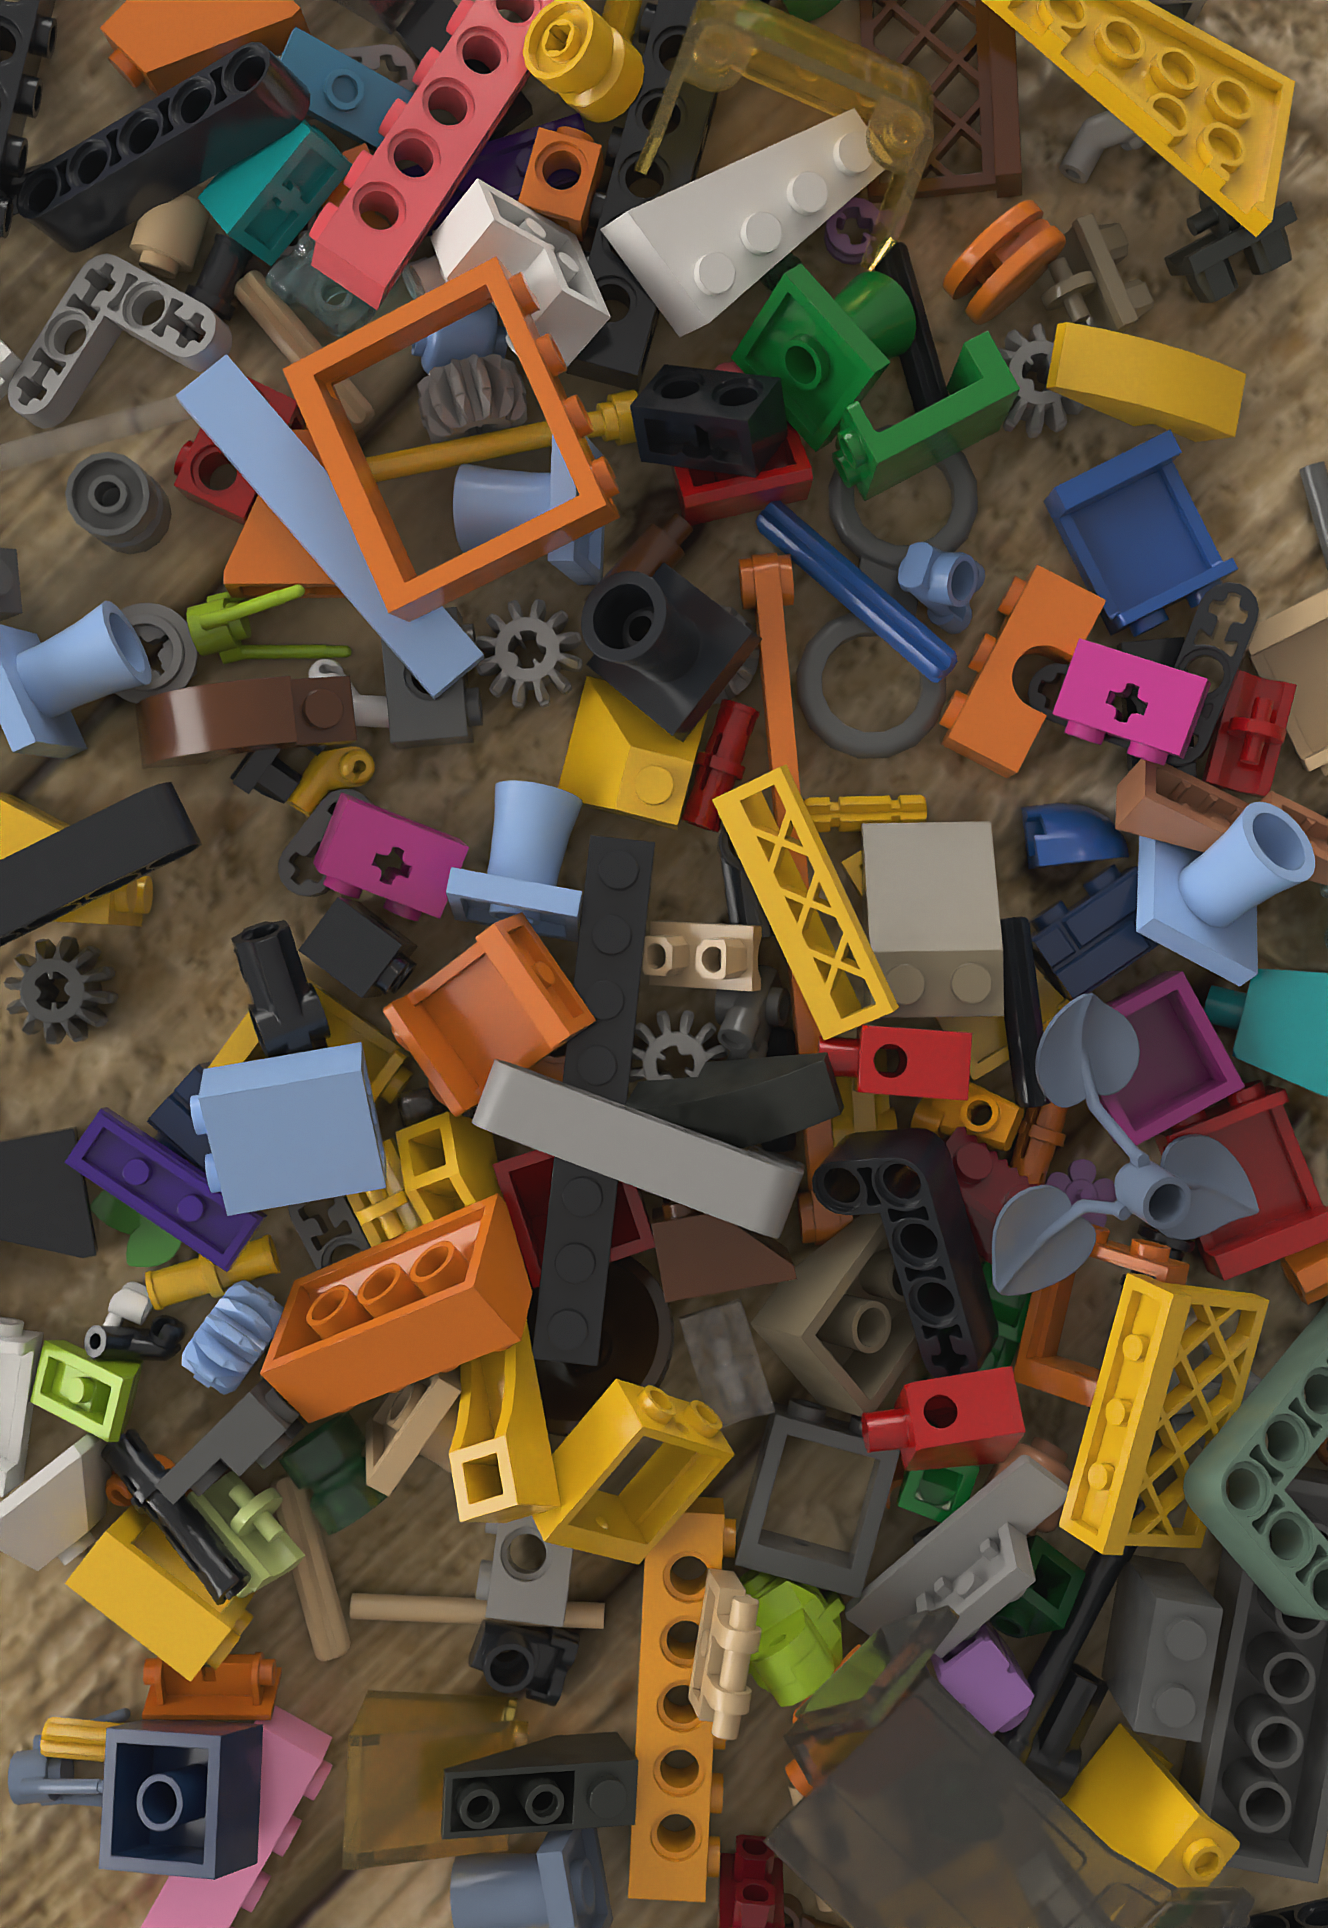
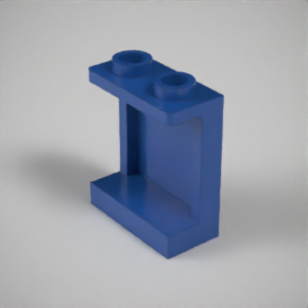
M1171 429L1054 487L1043 501L1087 590L1106 600L1100 616L1110 636L1129 627L1133 636L1137 637L1168 621L1169 618L1164 609L1184 599L1187 600L1191 609L1199 606L1207 591L1218 584H1222V580L1238 570L1233 558L1226 561L1222 560L1173 463L1182 451Z

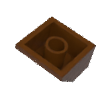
M662 1197V1207L652 1209L651 1226L665 1303L797 1279L795 1266L787 1247L772 1237L748 1230Z

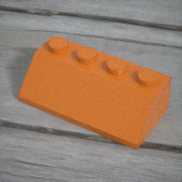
M497 1193L294 1280L260 1375L310 1424L335 1413H345L358 1404L386 1393H396L409 1384L440 1372H450L463 1363L491 1352L504 1351L514 1343L521 1341L532 1297V1289L504 1199Z

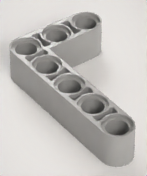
M494 1059L472 1119L474 1125L499 1136L773 1238H780L805 1169L803 1163L782 1154L768 1152L762 1147L755 1145L751 1146L748 1151L499 1059Z

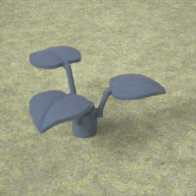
M1093 993L1082 994L1070 1001L1053 1017L1046 1027L1037 1048L1035 1059L1037 1081L1049 1101L1061 1108L1074 1106L1086 1099L1089 1110L1129 1156L1130 1162L1125 1164L1115 1177L1114 1185L1117 1198L1115 1202L1081 1199L1071 1206L1070 1199L1066 1193L1058 1187L1039 1185L1029 1187L1017 1193L1004 1205L996 1219L992 1235V1279L995 1289L1001 1295H1022L1038 1291L1065 1279L1082 1266L1091 1254L1096 1242L1094 1227L1088 1220L1082 1217L1085 1213L1114 1215L1121 1221L1127 1220L1134 1214L1166 1237L1188 1240L1207 1235L1229 1222L1252 1216L1259 1212L1254 1191L1245 1171L1231 1152L1215 1139L1202 1134H1187L1178 1137L1165 1148L1159 1166L1150 1161L1146 1153L1139 1150L1105 1110L1098 1095L1115 1094L1128 1084L1138 1067L1140 1049L1136 1032L1131 1023L1124 1015L1105 1004Z

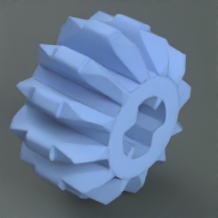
M246 1280L234 1283L229 1287L224 1296L219 1299L182 1353V1366L194 1374L193 1378L207 1388L212 1386L223 1395L235 1391L272 1342L284 1307L274 1300L275 1297L260 1286L256 1288Z

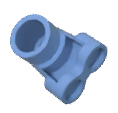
M916 542L910 545L898 571V582L901 589L905 592H910L928 608L927 614L930 621L947 633L958 634L968 627L972 619V609L969 601L973 594L981 588L985 580L983 566L970 555L963 552L942 551L926 542Z

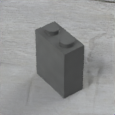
M1139 1555L1132 1556L1131 1560L1123 1566L1117 1579L1101 1678L1109 1687V1691L1133 1731L1201 1743L1223 1608L1184 1563Z

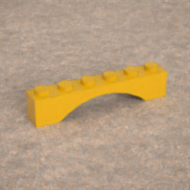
M447 1111L395 1132L405 1193L423 1225L497 1193L503 1198L492 1165L498 1162L493 1133L474 1125L471 1118L462 1115L455 1117L450 1111ZM526 1318L521 1341L514 1343L504 1351H494L461 1364L460 1383L462 1391L460 1393L456 1430L449 1450L460 1522L507 1523L561 1507Z

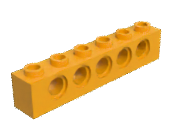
M697 1497L645 1557L635 1756L638 1759L635 1825H631L629 1899L706 1902L707 1877L719 1878L720 1836H709L710 1813L722 1814L724 1777L723 1773L712 1772L713 1749L725 1750L726 1739L714 1736L711 1733L713 1722L699 1720L691 1704L685 1706L676 1705L668 1700L666 1694L673 1687L679 1685L690 1686L697 1639L689 1643L675 1640L669 1634L670 1628L680 1621H692L697 1625L700 1624L708 1568L722 1570L723 1558H735L736 1519L725 1518L723 1498ZM686 1556L696 1557L706 1565L704 1573L692 1580L678 1577L671 1568L678 1559ZM685 1750L690 1752L696 1760L686 1768L677 1769L666 1764L663 1758L671 1751ZM680 1814L689 1818L692 1824L683 1831L674 1832L663 1827L660 1822L669 1815Z

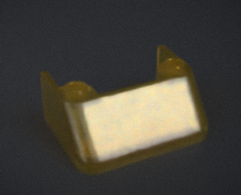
M697 0L687 22L634 170L645 175L647 174L663 139L683 81L706 91L720 92L733 87L743 76L832 116L840 115L855 108L867 126L866 144L870 155L881 167L893 172L860 264L861 267L872 271L900 238L933 146L934 94L929 82L921 73L759 0Z

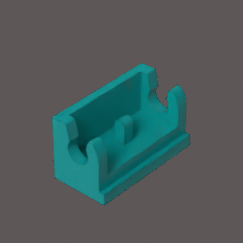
M303 119L288 134L216 174L198 196V199L227 235L272 266L348 174L353 164L314 124L311 126Z

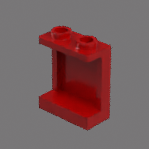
M1262 1080L1244 1083V1088L1226 1097L1227 1102L1207 1110L1203 1109L1154 1136L1161 1156L1167 1145L1178 1137L1187 1134L1209 1136L1231 1152L1250 1181L1258 1203L1259 1212L1252 1216L1229 1222L1207 1235L1195 1238L1207 1271L1223 1281L1328 1240V1206L1323 1205L1283 1106V1104L1290 1101L1285 1088L1271 1085L1264 1087Z

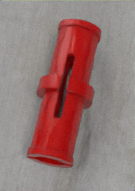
M728 699L721 700L716 722L705 751L698 752L694 763L699 769L690 797L681 815V821L708 831L719 832L722 820L712 799L731 791L735 781L742 780L746 768L741 763L750 735L759 717V711L739 702Z

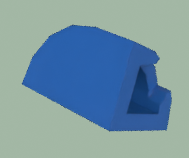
M1051 803L1021 807L1029 869L1129 858L1126 840L1122 833L1115 829V825L1110 818L1083 804Z

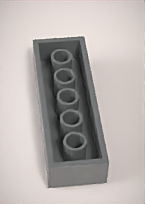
M1303 1466L1286 1487L1285 1492L1328 1541V1471ZM1270 1530V1534H1269L1270 1547H1271V1543H1272L1271 1530ZM1223 1547L1213 1596L1223 1608L1202 1738L1201 1743L1186 1741L1179 1783L1213 1821L1230 1831L1240 1842L1239 1849L1227 1862L1226 1867L1318 1884L1328 1834V1621L1283 1614L1272 1604Z

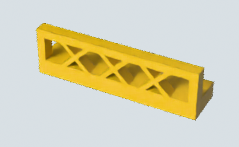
M787 764L712 799L823 1039L827 1040L897 1010L899 1006ZM775 785L786 809L780 830L762 793L763 790ZM793 827L800 840L790 837ZM789 849L809 858L815 871L809 890H807ZM821 888L823 889L828 901L819 897ZM817 910L835 917L841 927L843 935L837 952ZM849 949H851L856 961L847 958ZM845 971L865 979L875 1003L864 1008L861 1007Z

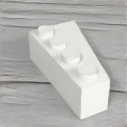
M855 108L628 210L600 230L677 335L681 337L710 323L892 163Z

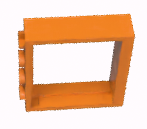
M497 257L480 264L282 369L389 614L408 622L620 518V514L612 499L613 496L620 493L615 482L616 476L605 456L597 459L594 458L585 436L594 432L589 415L577 394L569 398L567 397L558 377L559 374L567 371L560 350L550 333L540 337L531 314L540 310L536 296L531 292L523 272L512 275ZM494 302L579 496L417 576L334 385Z

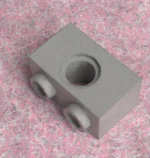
M532 1515L507 1523H486L485 1533L496 1534L493 1561L481 1560L478 1575L476 1599L487 1601L485 1618L563 1627L574 1549L544 1542ZM532 1534L541 1539L546 1548V1559L542 1565L535 1569L526 1570L518 1567L513 1562L510 1555V1546L512 1540L517 1536Z

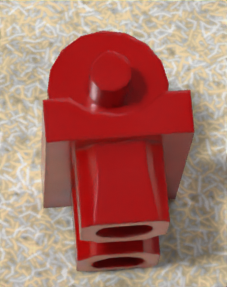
M1239 671L1213 735L1202 781L1214 787L1262 799L1270 792L1281 746L1284 743L1287 732L1286 727L1297 687L1296 684L1270 680L1245 671Z

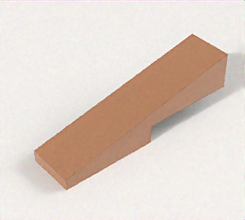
M1140 759L1117 785L1115 829L1204 853L1228 830L1249 803L1167 763L1163 766ZM1270 791L1260 802L1270 803L1291 816L1302 828L1311 843L1315 855V870L1308 880L1328 885V818Z

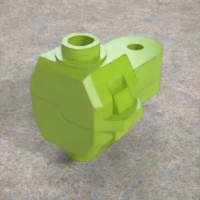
M750 1569L738 1579L744 1586L746 1594H750L752 1598L759 1601L756 1626H759L762 1632L759 1651L751 1654L748 1674H751L759 1687L772 1693L779 1706H791L818 1691L841 1664L843 1650L840 1613L845 1609L844 1601L837 1592L830 1590L823 1592L819 1587Z

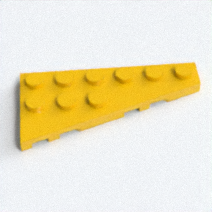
M981 0L1255 237L1272 222L1295 81L1148 0Z

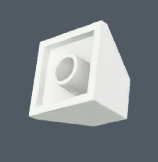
M87 1433L0 1502L1 1552L39 1571L56 1557L65 1566L96 1541L90 1530L106 1515L108 1497L105 1493L106 1481L111 1477V1467L102 1459L101 1452L109 1442L91 1433Z

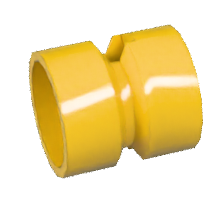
M554 0L545 6L532 21L525 36L523 56L526 68L534 77L552 92L558 93L582 117L595 123L611 121L629 108L636 99L643 84L645 67L642 55L617 30L610 27L584 0Z

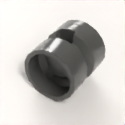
M113 452L92 454L78 463L68 477L65 491L68 511L79 526L112 550L126 554L146 552L160 543L167 533L172 515L168 496L146 471L127 456Z

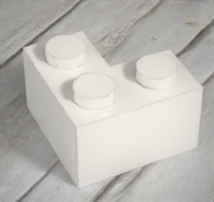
M478 178L430 237L441 266L440 274L445 282L494 257H497L512 275L523 272L531 292L536 296L540 306V310L531 314L540 337L547 333L551 334L560 350L566 367L570 365L611 318L576 235ZM507 332L506 342L508 346L511 348V350L517 355Z

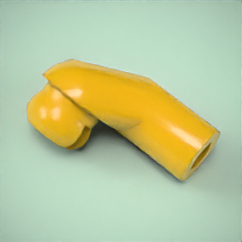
M357 746L321 751L318 756L315 755L302 774V779L286 802L302 814L310 817L328 792L355 788L366 784L372 778L375 771L373 757L365 749Z

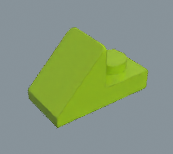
M44 1340L30 1402L106 1442H118L132 1414L144 1360L92 1358L85 1349L66 1340Z

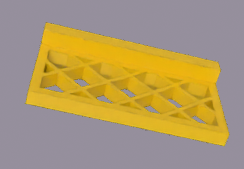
M1126 1274L1061 1514L1060 1528L1102 1555H1123L1125 1546L1202 1547L1207 1527L1192 1511L1189 1504L1182 1527H1172L1167 1517L1185 1499L1183 1490L1184 1477L1190 1465L1184 1452L1203 1435L1206 1439L1205 1448L1241 1406L1270 1300L1253 1293L1164 1283L1148 1275ZM1192 1306L1197 1320L1184 1331L1189 1309ZM1236 1310H1241L1236 1332L1224 1341L1219 1326ZM1206 1339L1212 1354L1192 1370L1187 1355ZM1174 1368L1180 1383L1167 1394ZM1221 1373L1223 1379L1219 1394L1207 1404L1201 1390ZM1189 1402L1195 1416L1175 1433L1169 1419ZM1157 1431L1163 1445L1150 1456ZM1172 1465L1178 1478L1157 1496L1152 1482ZM1140 1494L1146 1508L1132 1520Z

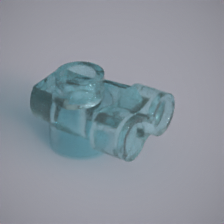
M309 230L299 240L293 252L273 266L265 279V284L287 305L298 302L318 318L322 326L329 333L342 338L365 326L373 318L377 310L311 266L316 241L309 237L311 231ZM347 293L342 303L338 305L327 304L333 296Z

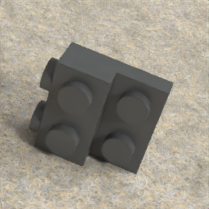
M263 1378L155 1487L174 1504L189 1488L200 1497L228 1467L239 1477L255 1461L265 1470L305 1427L297 1419L300 1414Z

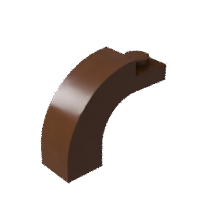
M277 676L219 682L163 692L147 697L135 705L142 769L207 764L219 757L245 752L349 744L357 741L350 676L291 679V676Z

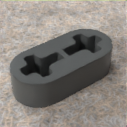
M340 789L331 792L320 802L279 858L278 873L281 882L289 891L300 896L317 897L331 890L323 885L326 875H323L319 882L307 879L300 884L296 879L301 870L294 862L299 855L311 858L317 853L341 792L373 804L368 797L355 790Z

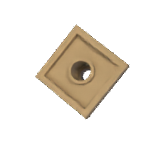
M459 1366L450 1372H440L409 1384L396 1393L385 1394L365 1424L366 1485L389 1497L418 1454L452 1474L449 1450L456 1430L460 1393L462 1391Z

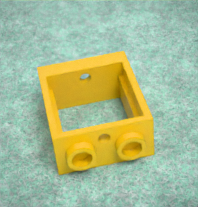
M615 1379L552 1454L561 1507L532 1515L544 1542L639 1565L735 1455L721 1432L723 1425L719 1416L713 1409L701 1401L693 1400L688 1402L669 1396L652 1385H647L644 1388ZM643 1436L663 1442L619 1495L598 1490Z
M131 1505L103 1533L64 1584L191 1682L205 1663L216 1670L241 1638L240 1635L254 1618L245 1608L257 1591L244 1598L234 1596L230 1600L226 1599L224 1604L217 1605L205 1589L203 1583L179 1556L156 1523L151 1520L147 1513L139 1514L134 1506Z

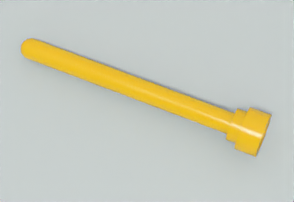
M633 389L608 394L607 402L597 403L595 411L587 412L594 428V432L587 435V437L590 439L601 436L604 442L614 440L618 446L637 442L630 405L638 396L637 392ZM546 420L365 458L377 483L459 466L461 464L551 447L552 432Z

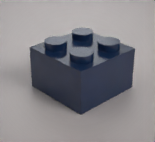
M138 1720L106 1728L99 1869L215 1880L257 1864L263 1724L202 1720Z

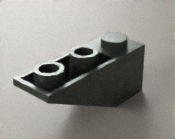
M617 1732L555 1735L445 1768L441 1837L445 1840L635 1825L638 1759Z

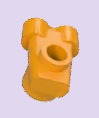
M969 1081L968 1101L923 1097L913 1114L911 1128L928 1129L942 1139L945 1134L950 1135L957 1127H966L967 1135H976L977 1142L986 1143L988 1150L998 1149L1007 1152L1013 1143L1024 1116V1108ZM991 1106L992 1116L989 1122L981 1126L974 1125L973 1121L976 1114L981 1109Z

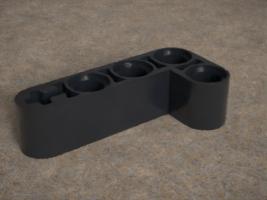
M924 1128L855 1132L846 1135L814 1172L812 1188L817 1200L826 1209L836 1214L880 1213L920 1353L928 1372L935 1378L980 1371L999 1337V1329L953 1161L946 1143L936 1133Z

